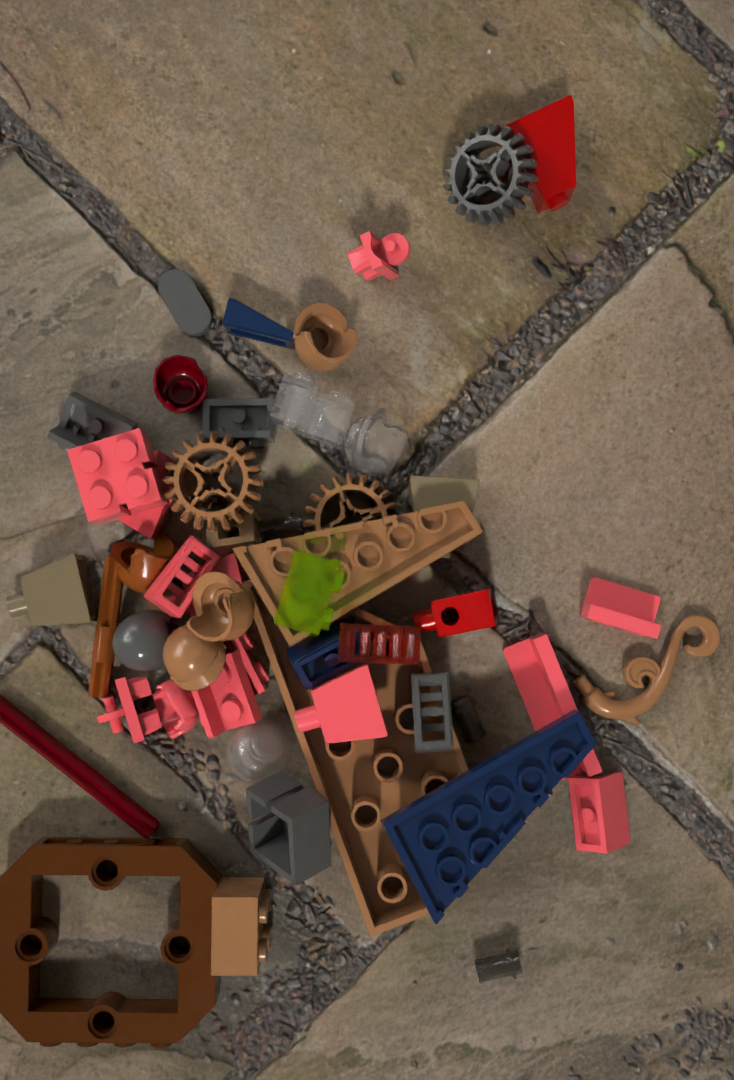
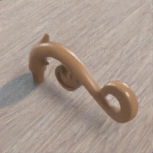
M689 615L675 628L660 667L653 659L644 656L632 658L623 668V679L629 686L643 688L642 676L647 675L650 679L646 690L635 698L623 701L612 699L615 696L614 692L605 693L598 686L593 687L584 674L575 679L573 684L582 694L581 700L594 713L604 718L626 721L638 726L641 722L637 715L646 712L654 706L664 694L671 681L684 633L690 628L697 627L703 634L702 642L698 646L685 644L684 651L691 656L708 657L715 653L720 644L721 635L718 626L707 616Z

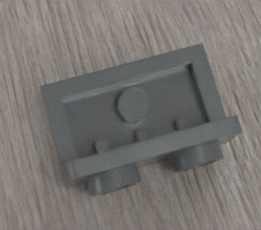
M73 392L68 395L59 425L49 430L47 438L58 443L61 449L67 451L68 449L137 428L138 423L77 392Z
M274 398L203 400V431H200V433L204 435L207 443H210V434L213 431L219 434L220 443H222L226 434H230L233 436V443H238L242 440L245 442L246 448L264 449L267 448V443H275Z

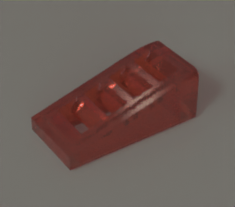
M340 623L338 662L418 665L420 661L421 629L417 626ZM356 632H360L359 654H355ZM371 632H375L373 654H370ZM387 633H390L389 655H386Z

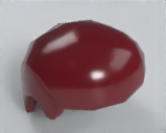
M174 355L165 358L154 371L153 389L155 396L161 405L170 412L176 414L190 413L199 409L203 400L207 398V376L198 366L196 360L191 357Z

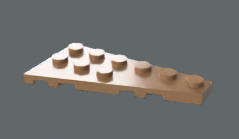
M463 500L420 509V511L406 514L382 517V519L362 521L308 532L295 537L279 538L266 541V543L232 549L289 647L479 536L483 531Z

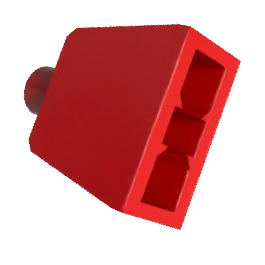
M491 587L430 601V609L413 612L417 633L437 630L438 638L494 627L499 623ZM455 608L458 611L459 620L450 621L446 616V611Z

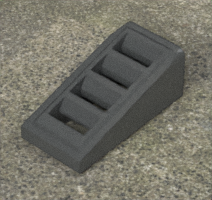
M449 672L411 674L415 752L453 751ZM442 685V692L420 693L419 691L420 686ZM443 701V707L420 708V702ZM443 717L444 723L421 724V718ZM444 732L445 739L422 740V733Z

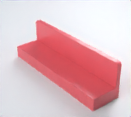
M539 633L503 648V654L535 732L570 711L578 710L547 634ZM594 749L586 755L568 777L582 772L591 777L603 772Z

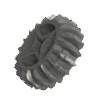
M496 123L491 124L489 129L483 125L477 126L476 135L470 131L464 132L466 143L454 142V147L458 151L455 156L452 154L446 156L447 160L452 162L451 169L447 168L442 171L445 176L450 177V181L443 185L444 190L453 191L447 201L453 205L457 204L455 212L462 216L466 214L468 222L475 223L478 220L479 224L483 226H488L491 221L496 225L503 224L504 216L507 219L515 218L514 207L521 210L526 208V204L522 200L523 196L532 197L534 195V191L528 188L529 182L534 183L539 180L538 176L530 173V170L539 165L537 160L528 159L534 151L533 147L524 145L525 137L520 133L514 135L513 128L505 126L501 129V126ZM503 146L498 153L494 152L488 159H482L478 156L488 148ZM513 166V176L510 184L508 180V172L510 168ZM483 167L488 168V169H491V170H490V174H491V176H493L492 179H493L497 184L492 183V182H489L490 177H489V175L487 174L488 172H487ZM471 169L472 177L468 184V176ZM493 191L502 195L499 200L491 204L480 205L478 203L482 197L487 198Z

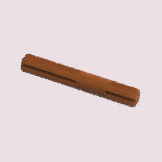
M111 555L106 556L104 562L88 689L89 696L105 698L109 694L112 665L114 662L112 640L118 625L123 585Z

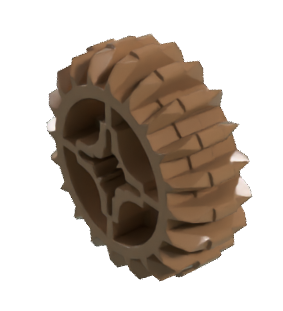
M213 431L210 434V443H207L204 435L199 433L196 435L197 446L194 447L187 439L183 441V446L188 450L184 455L176 449L173 450L172 455L179 462L177 465L167 462L165 468L174 472V477H163L162 482L166 485L174 486V489L166 491L164 496L166 499L178 498L170 507L173 512L176 513L185 508L180 518L182 522L187 523L195 516L193 523L195 529L200 530L205 520H207L208 530L216 532L217 521L220 520L223 529L230 530V517L233 516L238 524H242L244 519L239 513L240 510L244 509L249 514L255 512V509L247 504L249 498L261 501L262 496L257 492H253L252 487H263L264 481L259 478H252V475L262 472V467L259 464L248 465L254 461L256 455L253 451L242 455L246 448V444L242 440L232 448L233 436L230 434H226L222 443H220L219 434ZM221 453L227 455L223 460L220 459L211 467H204L196 462L197 459L207 454ZM236 462L239 463L243 474V485L240 494L235 492L229 485V476ZM188 470L198 480V487L193 493L195 497L192 501L189 500L185 489V479ZM203 471L208 476L213 475L214 477L216 473H219L218 480L222 483L221 486L228 490V492L224 493L221 489L218 488L216 490L213 487L211 491H208L209 483L200 472ZM217 496L224 497L232 503L220 511L206 512L200 510L204 503L208 504L211 499Z
M347 473V484L340 485V480L336 475L332 477L335 488L330 490L327 484L322 482L319 486L325 495L322 498L315 493L310 495L312 501L318 505L316 508L305 506L304 511L307 514L314 515V520H304L303 526L307 528L314 527L315 531L340 526L341 523L346 521L344 505H347L350 513H354V517L357 514L360 517H364L359 522L372 521L378 517L382 519V517L389 516V511L397 508V503L390 502L385 505L383 501L390 496V491L386 489L378 495L376 493L380 485L378 480L372 482L370 488L365 486L367 481L366 475L362 474L360 476L359 484H353L352 473ZM347 493L364 495L373 501L376 507L363 510L356 509L350 503ZM337 497L341 509L340 515L336 520L322 527L323 513L327 505Z

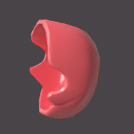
M171 679L157 685L156 689L159 690L153 694V701L161 723L168 735L174 739L194 728L199 719V712L192 692L180 688Z

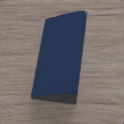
M348 616L287 649L290 663L306 690L373 656L353 616Z

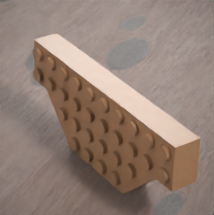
M251 580L241 583L253 598L254 620L317 793L329 802L330 828L370 937L430 915L380 821L469 770L453 726V751L415 752L411 674L433 673L420 637L358 607L312 634L314 635L348 616H353L373 656L320 684L361 664L368 663L388 736L383 738L326 743L321 727L302 733L299 732L294 711L315 705L311 690L316 686L306 690L290 663L287 654L289 645ZM438 686L419 687L420 693L440 692ZM443 701L420 702V708L443 707ZM443 717L421 718V724L444 723ZM444 732L422 733V740L445 739Z

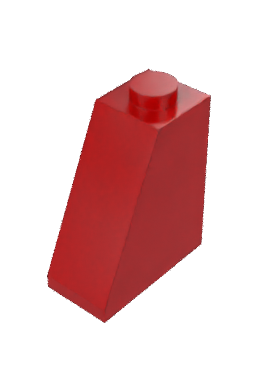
M571 95L506 125L514 129V135L520 133L525 137L524 145L533 147L534 151L528 159L537 160L539 165L530 170V173L538 176L539 180L534 183L529 182L528 188L534 191L531 199L538 213L546 209H550L553 212L567 205L576 187L574 100Z

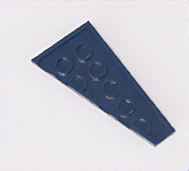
M575 709L380 820L435 925L445 915L444 911L456 897L460 898L469 888L467 885L482 868H487L526 824L525 820L537 806L541 807L549 798L548 794L562 778H567L594 748L596 742L580 711Z

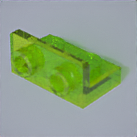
M295 550L273 624L318 637L320 629L328 631L334 608L327 606L331 592L339 594L345 571L338 569L341 560L336 558L330 560Z

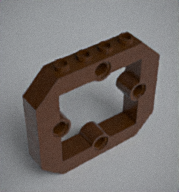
M42 837L0 876V1014L27 1042H40V1045L44 1047H53L61 1043H77L80 1047H92L99 1043H114L116 1047L125 1048L131 1047L136 1043H150L152 1047L165 1048L172 1044H177L216 1005L220 994V976H211L212 896L222 879V874L187 838ZM104 860L113 861L117 865L118 874L113 875L106 872L103 866ZM43 875H88L92 885L104 891L116 888L127 876H180L179 920L171 925L160 947L161 955L165 962L171 966L178 967V999H126L122 994L114 991L105 992L98 998H39L40 962L55 947L59 938L56 924L49 918L42 917ZM32 934L39 937L42 947L34 946L30 941L29 935ZM183 936L187 938L191 947L186 949L178 947L174 942V937ZM100 1012H109L114 1017V1021H105L101 1017Z

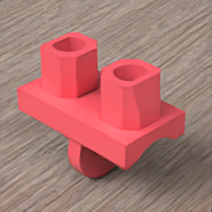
M370 231L360 235L363 245L347 253L353 271L357 275L362 274L367 281L381 275L390 281L399 277L398 271L392 266L403 264L410 255V243L406 237L400 233H390L381 240Z
M147 676L126 680V677L114 680L122 708L117 709L113 696L102 699L106 713L96 716L98 724L109 721L112 732L115 734L124 731L120 717L125 715L134 744L145 740L144 735L150 734L162 727L156 708L137 714L135 710L134 700L152 695Z

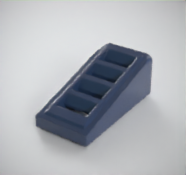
M229 297L222 322L228 334L288 349H295L293 332L236 299Z

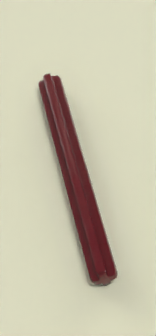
M0 695V723L142 837L148 839L154 834L160 825V822Z

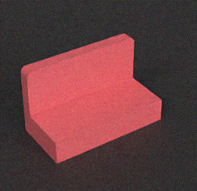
M593 577L590 580L580 617L647 638L658 639L661 625L654 623L661 598L657 595Z
M614 771L602 776L574 775L568 777L576 850L608 854L630 844L623 773L621 771Z

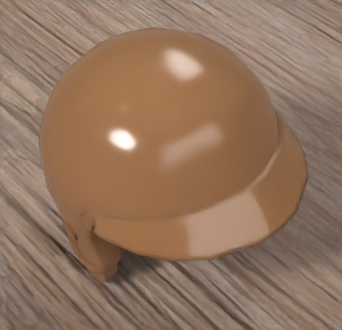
M325 302L312 303L303 308L296 319L293 334L298 357L311 369L321 372L332 371L340 367L354 351L358 338L357 329L349 328L343 313L335 306Z
M207 572L198 578L192 593L193 605L198 616L195 615L187 621L188 629L197 637L212 642L231 641L240 638L247 632L254 618V602L249 591L238 581L220 572Z
M183 625L169 635L164 643L162 656L164 666L171 675L170 679L184 690L196 691L206 688L217 679L224 667L226 652L229 649L223 641L212 642L203 640L190 631L187 625Z

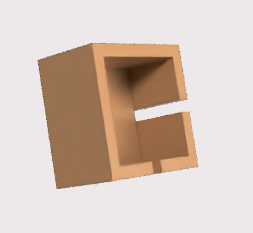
M222 877L212 896L211 976H257L261 962H267L268 950L271 948V926H265V923L268 921V912H271L272 893L271 889H265V877Z

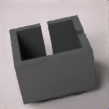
M282 771L246 788L249 819L254 820L271 811V813L248 824L251 853L294 885L302 883L331 866L332 842L330 838V807L328 800L309 788H304L301 783Z

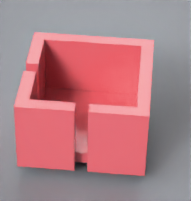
M141 428L67 450L88 522L102 525L131 516L130 511L141 513L169 504L168 499L164 496L166 491L161 474L152 468L158 466L149 434ZM144 464H146V465L149 466L150 468L145 469Z

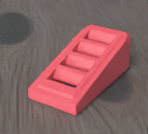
M190 535L152 583L144 598L168 615L181 618L192 602L193 587L198 578L207 572H211L221 556L193 535ZM191 551L205 561L202 566L188 557ZM182 564L196 573L193 578L180 569ZM176 577L187 586L182 590L171 581ZM165 590H168L177 597L174 602L162 595Z

